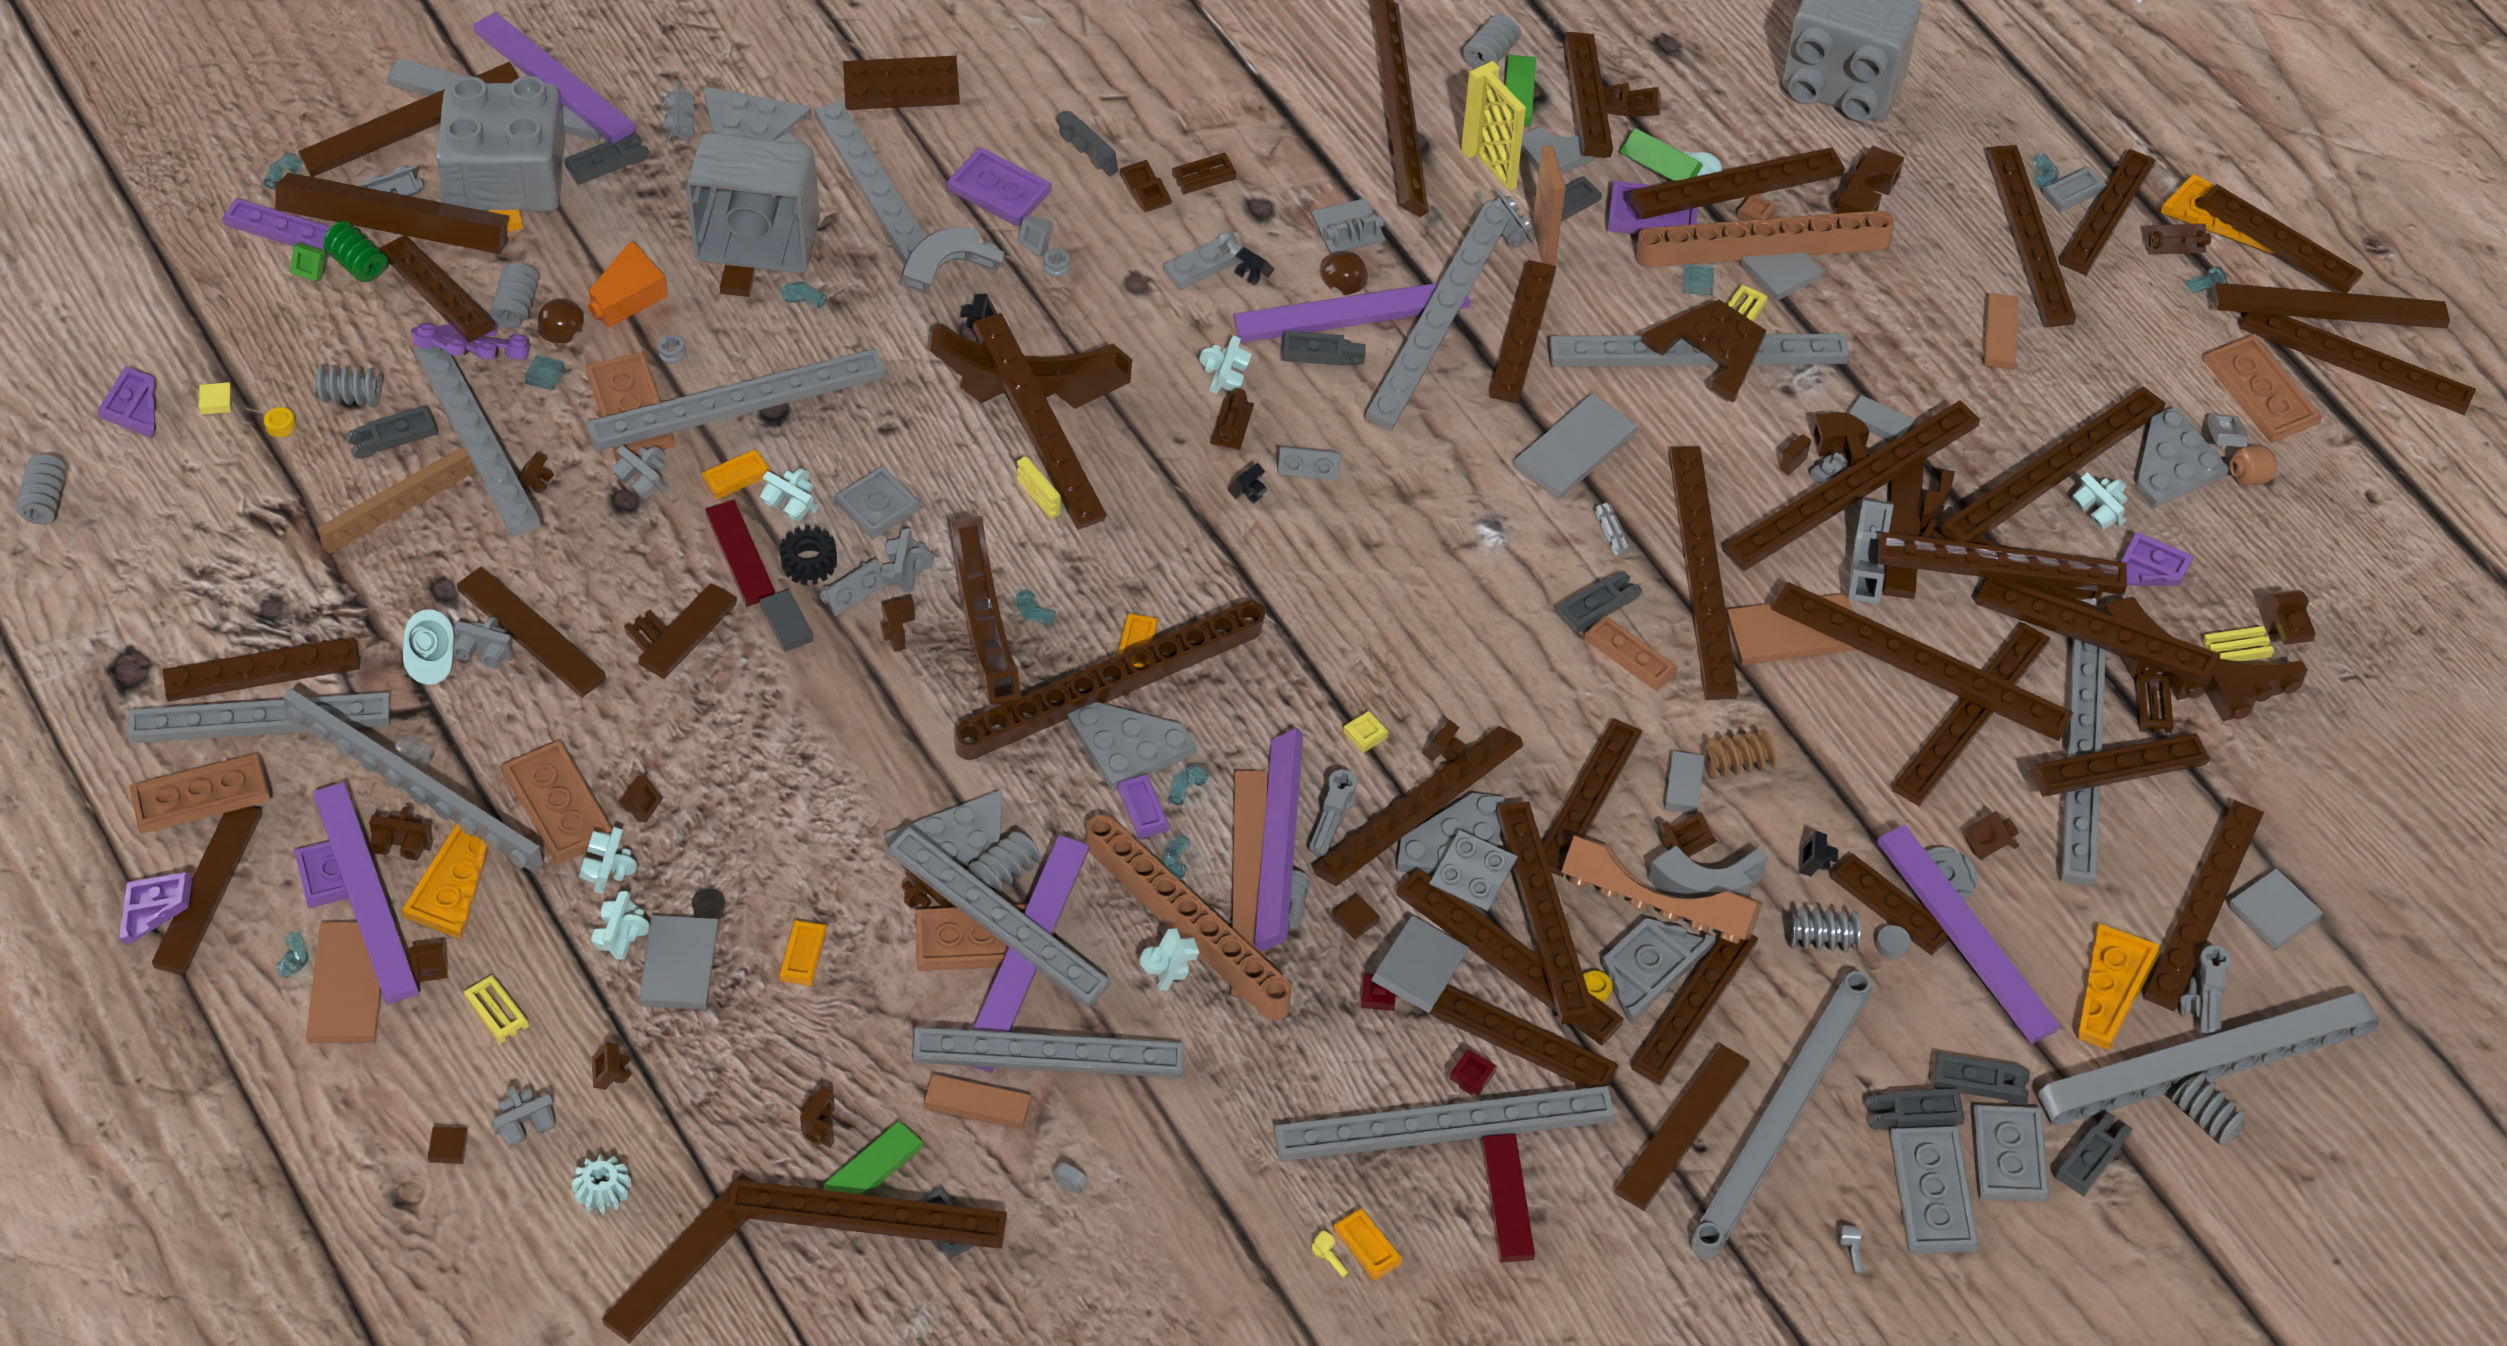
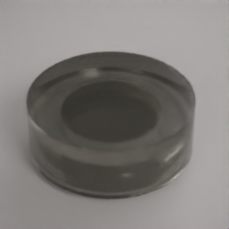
M712 888L697 892L692 899L694 916L696 918L720 919L726 909L722 893Z

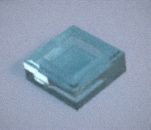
M1685 264L1683 293L1712 296L1715 267Z
M536 355L525 375V383L554 391L565 370L564 362Z

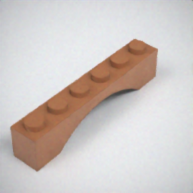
M1574 835L1561 873L1570 875L1569 882L1583 887H1587L1588 883L1600 887L1599 893L1613 898H1617L1618 894L1630 898L1629 904L1646 910L1649 905L1661 909L1659 915L1678 921L1679 916L1691 920L1689 926L1708 932L1711 927L1722 932L1721 938L1734 943H1739L1740 939L1747 940L1751 938L1763 904L1759 900L1734 891H1725L1714 896L1697 899L1679 898L1661 893L1645 885L1632 875L1618 859L1611 846L1584 836Z

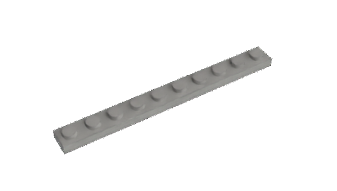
M1485 202L1371 403L1365 419L1390 431L1393 430L1512 216L1511 213Z
M1765 334L1763 343L1751 365L1847 364L1849 353L1846 334ZM1642 335L1551 336L1550 338L1552 367L1721 364L1683 339H1680L1661 356L1641 342Z
M438 346L435 348H414L418 363L510 536L514 537L540 528V520L452 356Z
M875 348L586 421L587 431L595 450L600 451L886 378V369Z
M2074 638L2069 709L2074 713L2069 723L2067 758L2102 751L2106 649ZM2100 786L2065 793L2062 882L2090 886L2095 884Z
M290 689L283 696L286 708L285 714L295 725L299 726L302 724L320 741L327 740L342 755L346 757L352 756L367 771L377 772L392 787L402 788L417 803L427 804L442 819H450L458 824L460 829L467 835H475L482 839L489 849L494 852L500 851L507 855L517 867H525L536 873L543 865L540 846L293 689Z
M1604 1086L1275 1125L1274 1133L1279 1161L1281 1162L1482 1138V1136L1614 1122L1615 1113L1609 1088Z

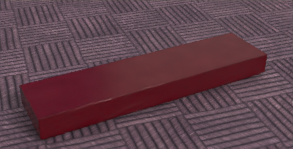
M735 500L706 508V517L745 606L748 607L760 603V599L774 595L775 590Z
M1516 1134L1482 1136L1481 1143L1500 1263L1534 1260L1535 1250Z

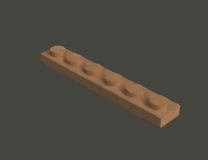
M464 447L459 448L319 526L318 531L322 547L328 554L343 548L351 541L372 532L376 527L399 517L403 512L417 504L426 502L433 495L444 489L451 488L458 481L469 475L476 474L477 472Z

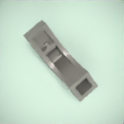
M969 228L945 229L928 236L914 249L908 259L899 284L927 294L935 272L943 264L953 260H965L997 272L1005 252L999 250V247L992 243L984 242L981 244L977 242L981 231Z
M1862 499L1850 567L1849 600L1874 604L1880 603L1885 574L1884 565L1878 564V539L1881 532L1889 533L1894 506L1891 502Z
M1675 846L1652 861L1648 880L1662 893L1679 898H1704L1725 891H1734L1749 897L1752 885L1758 883L1766 873L1765 867L1768 855L1758 848L1728 868L1709 869L1694 863Z

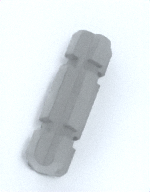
M1607 502L1599 504L1596 507L1595 514L1598 521L1602 522L1600 525L1609 544H1612L1611 549L1613 553L1618 557L1628 554L1630 544L1627 538L1624 537L1625 533L1617 516L1614 515L1615 512L1612 505Z

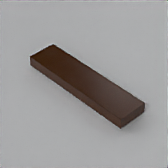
M711 583L639 657L638 665L665 679L736 606L737 597Z
M1853 853L1832 872L1831 879L1889 924L1905 929L1910 936V940L1931 956L1950 939L1931 912Z

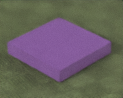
M329 841L294 850L308 909L349 898Z

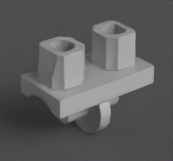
M621 445L616 452L621 458L611 471L620 480L627 483L636 472L639 473L640 477L631 487L645 500L657 489L663 494L666 492L669 486L654 471L655 469L662 471L666 467V464L662 462L664 458L663 450L657 446L650 449L642 447L638 452L642 456L640 460L625 446Z
M910 528L901 530L900 539L887 540L886 555L890 561L895 560V563L882 565L880 573L886 585L900 584L904 592L913 591L916 573L920 574L923 569L930 568L934 561V556L927 550V546L919 544L912 539Z
M489 616L484 624L475 622L474 625L457 621L454 627L456 640L453 647L456 658L467 661L471 659L474 651L482 653L481 662L486 667L497 669L503 660L511 661L514 655V651L511 650V635H507L505 629L498 628L497 618Z
M514 1086L506 1089L509 1098L499 1102L498 1106L501 1112L511 1108L513 1110L493 1118V1124L491 1125L494 1134H500L509 1148L526 1139L520 1126L521 1123L531 1119L538 1134L555 1127L551 1111L553 1101L550 1095L547 1094L523 1105L522 1103L533 1099L530 1089L518 1094Z

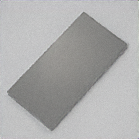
M1592 393L1514 460V468L1560 500L1636 434L1638 425Z
M1958 1126L1891 1128L1890 1140L1909 1254L1977 1252L1979 1243Z

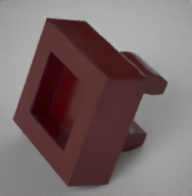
M1364 973L1361 1008L1394 1011L1396 994L1371 981L1374 974Z
M1468 1049L1451 1071L1449 1080L1458 1084L1459 1089L1466 1093L1479 1096L1495 1074L1497 1065Z

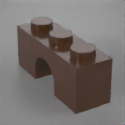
M1872 145L1867 155L1862 154L1859 158L1856 173H1850L1845 184L1846 190L1844 192L1839 191L1833 205L1834 208H1837L1836 214L1878 211L1882 195L1874 191L1889 196L1900 178L1904 157Z

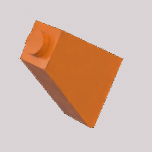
M631 241L589 289V311L595 320L600 319L609 328L668 297L665 276L642 250Z

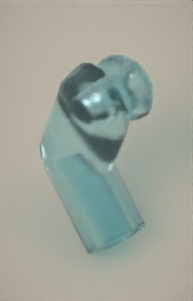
M293 153L285 154L271 164L263 184L270 189H275V183L280 181L283 173L287 169L292 173H296L302 165V160L295 157Z
M2045 153L2039 154L2034 159V163L2042 174L2037 176L2035 181L2044 190L2045 187L2057 182L2059 171Z
M2214 266L2209 269L2208 274L2187 280L2190 292L2194 294L2214 288L2215 282L2225 283L2227 275L2221 267Z
M805 282L787 283L781 288L783 299L790 303L808 301L817 308H821L827 299L826 295Z
M1024 590L1017 595L1016 605L1025 620L1053 626L1056 611L1040 608L1035 599V594L1030 590Z
M1191 765L1175 776L1168 797L1169 802L1174 805H1182L1188 787L1193 783L1197 786L1205 784L1209 777L1208 772L1202 769L1201 765Z
M1178 835L1165 849L1164 867L1180 881L1184 878L1187 868L1184 864H1180L1179 860L1190 847V840L1185 835Z
M292 932L285 937L289 951L282 957V961L276 965V970L281 977L288 978L292 974H297L308 962L309 955L300 932Z

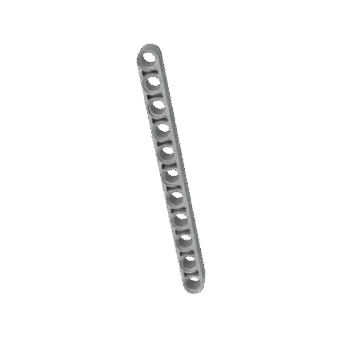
M2362 992L2353 993L2058 1080L2044 1086L2039 1091L2038 1097L2052 1124L2059 1126L2175 1092L2191 1077H2196L2203 1072L2207 1074L2203 1082L2205 1083L2360 1037L2376 1029L2380 1021L2365 994Z

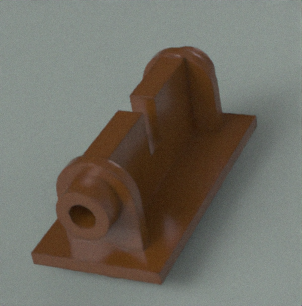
M2206 224L2148 225L2149 255L2206 253V245L2211 243V235L2206 233Z
M1237 388L1230 393L1229 398L1225 397L1211 444L1237 450L1241 449L1254 407V403L1247 402L1246 392L1243 389Z

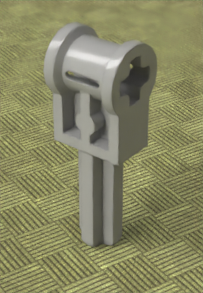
M1336 770L1329 777L1328 785L1330 789L1324 801L1323 814L1309 846V851L1314 853L1316 857L1327 854L1338 827H1341L1347 810L1355 805L1356 794L1354 791L1357 788V778L1348 770Z
M2217 945L2208 946L2202 951L2201 962L2196 966L2194 972L2195 978L2199 982V996L2202 1002L2201 1034L2205 1037L2221 1033L2222 994L2225 989L2226 969L2231 962L2228 951Z

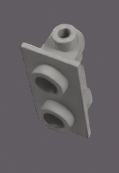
M677 81L672 92H667L664 101V108H668L663 121V129L667 130L666 142L670 141L672 135L678 136L682 140H688L693 135L694 117L692 116L694 114L695 97L688 90L681 91L679 81Z
M403 165L395 168L390 174L384 176L373 175L365 179L364 183H361V187L386 192L396 190L397 194L406 196L418 194L419 190L424 188L421 178H417V165L411 167Z
M1497 189L1496 191L1500 198L1490 200L1488 203L1512 214L1502 234L1510 246L1520 247L1524 239L1528 237L1533 244L1534 240L1530 234V231L1533 230L1532 225L1525 215L1519 217L1516 214L1519 208L1509 195L1505 198L1500 190Z
M1280 446L1278 474L1338 480L1341 452Z
M874 559L867 564L861 563L860 567L847 574L844 579H839L830 586L822 588L819 596L823 603L827 604L830 602L835 616L885 585L877 560Z

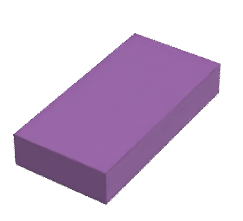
M1148 774L1117 782V790L1138 839L1169 831L1168 820Z

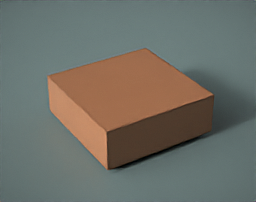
M1757 194L1752 195L1738 209L1737 217L1745 221L1770 219L1776 212L1777 204Z

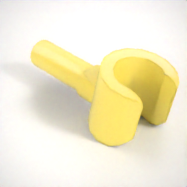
M1321 1231L1312 1244V1252L1317 1257L1325 1258L1329 1261L1342 1278L1346 1277L1349 1271L1331 1251L1336 1244L1334 1237L1326 1231Z

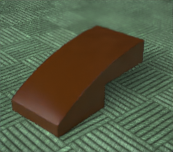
M1628 83L1603 87L1606 109L1609 114L1638 117L1660 115L1661 93L1659 87L1632 91Z
M1148 160L1121 168L1120 176L1136 203L1145 213L1172 203L1161 178H1156Z
M1943 469L1938 492L1927 490L1921 513L1920 532L1925 533L1931 518L1938 520L1949 498L1955 471Z

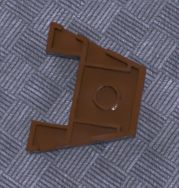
M1719 299L1646 331L1642 334L1641 342L1661 356L1680 339L1727 368L1713 381L1712 389L1734 403L1741 386L1745 382L1750 366L1753 364L1763 343L1766 329Z

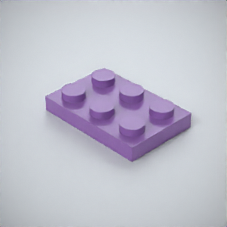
M980 147L947 181V190L1019 227L1022 224L1023 218L1030 215L1052 191V183Z
M1613 181L1608 231L1638 235L1641 230L1646 228L1697 224L1698 207L1641 220L1629 200L1632 190L1655 185Z

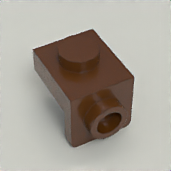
M911 597L896 599L882 604L883 622L880 623V628L884 641L890 640L893 652L906 649L903 623L915 620V606Z
M1701 811L1673 827L1668 821L1662 823L1666 832L1662 839L1668 850L1677 846L1688 858L1717 842Z
M1998 811L1991 813L1963 830L1976 855L1981 860L2008 844L2014 849L2020 846L2015 837L2019 834V831L2010 817L2004 819Z
M821 1086L815 1096L811 1095L803 1106L802 1115L800 1116L801 1131L804 1137L811 1143L816 1145L823 1144L831 1148L834 1143L833 1127L827 1124L826 1121L835 1110L833 1091Z

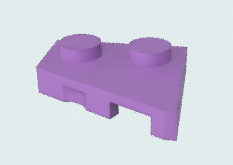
M125 366L97 410L98 418L153 438L154 377Z
M2136 531L2121 561L2127 562V586H2180L2194 556Z
M183 872L127 882L119 939L126 945L131 944L189 907L192 877Z

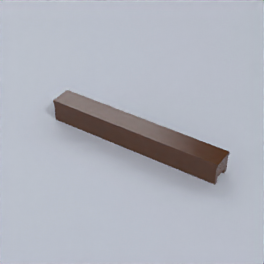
M289 172L279 182L275 183V210L334 222L347 221L354 226L500 254L501 250L508 243V237H506V224L509 221L508 215Z

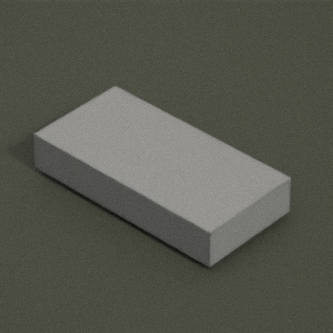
M2088 166L2045 187L2042 195L2061 213L2102 193L2107 184Z
M1860 395L1849 414L1862 420L1870 432L1891 442L1909 432L1915 419L1863 395Z
M2219 414L2208 416L2207 425L2216 445L2247 447L2248 436L2238 416Z
M1673 751L1665 809L1697 814L1704 755Z

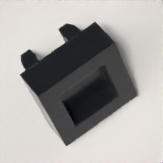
M1244 246L1237 255L1244 263L1238 266L1236 274L1243 278L1247 271H1252L1248 282L1253 286L1259 282L1260 273L1269 279L1275 270L1265 259Z
M987 293L975 295L973 305L962 306L960 316L961 318L968 317L966 327L973 328L974 321L995 315L997 312Z
M1257 462L1237 477L1228 491L1235 499L1245 493L1250 502L1256 503L1263 497L1262 494L1267 491L1266 486L1259 481L1266 471Z
M1815 831L1800 846L1799 873L1811 877L1818 869L1829 870L1830 861H1838L1839 850L1835 847L1827 846V834Z

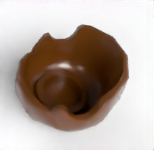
M1334 252L1322 264L1321 276L1330 290L1336 287L1344 295H1350L1359 292L1367 284L1368 273L1366 265L1360 256L1354 252Z
M557 298L556 300H551L540 309L538 333L545 340L553 343H569L577 331H582L584 313L575 302L568 299Z

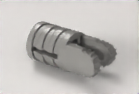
M1296 870L1292 871L1289 925L1291 929H1299L1310 885V878L1305 873Z

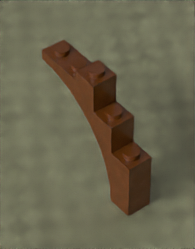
M944 324L933 328L930 351L957 374L962 376L961 388L967 394L971 395L978 402L983 403L1006 392L982 345L960 336ZM1114 343L1094 351L1071 356H1024L1045 397L1056 393L1074 409L1131 382L1132 359Z
M976 516L952 520L950 524L958 573L957 581L961 609L967 618L970 646L976 656L980 687L989 704L1020 700L1021 691L1018 670L1008 646L999 611L983 518Z
M2134 596L2105 604L2104 614L2171 636L2145 613ZM2118 654L2132 679H2136L2138 674L2156 675L2158 672H2161L2163 676H2169L2170 689L2177 701L2188 697L2197 698L2206 693L2223 722L2234 718L2237 720L2245 718L2251 714L2255 701L2262 702L2271 696L2282 693L2290 694L2301 688L2308 671L2302 660L2279 665H2251L2221 659L2208 685Z

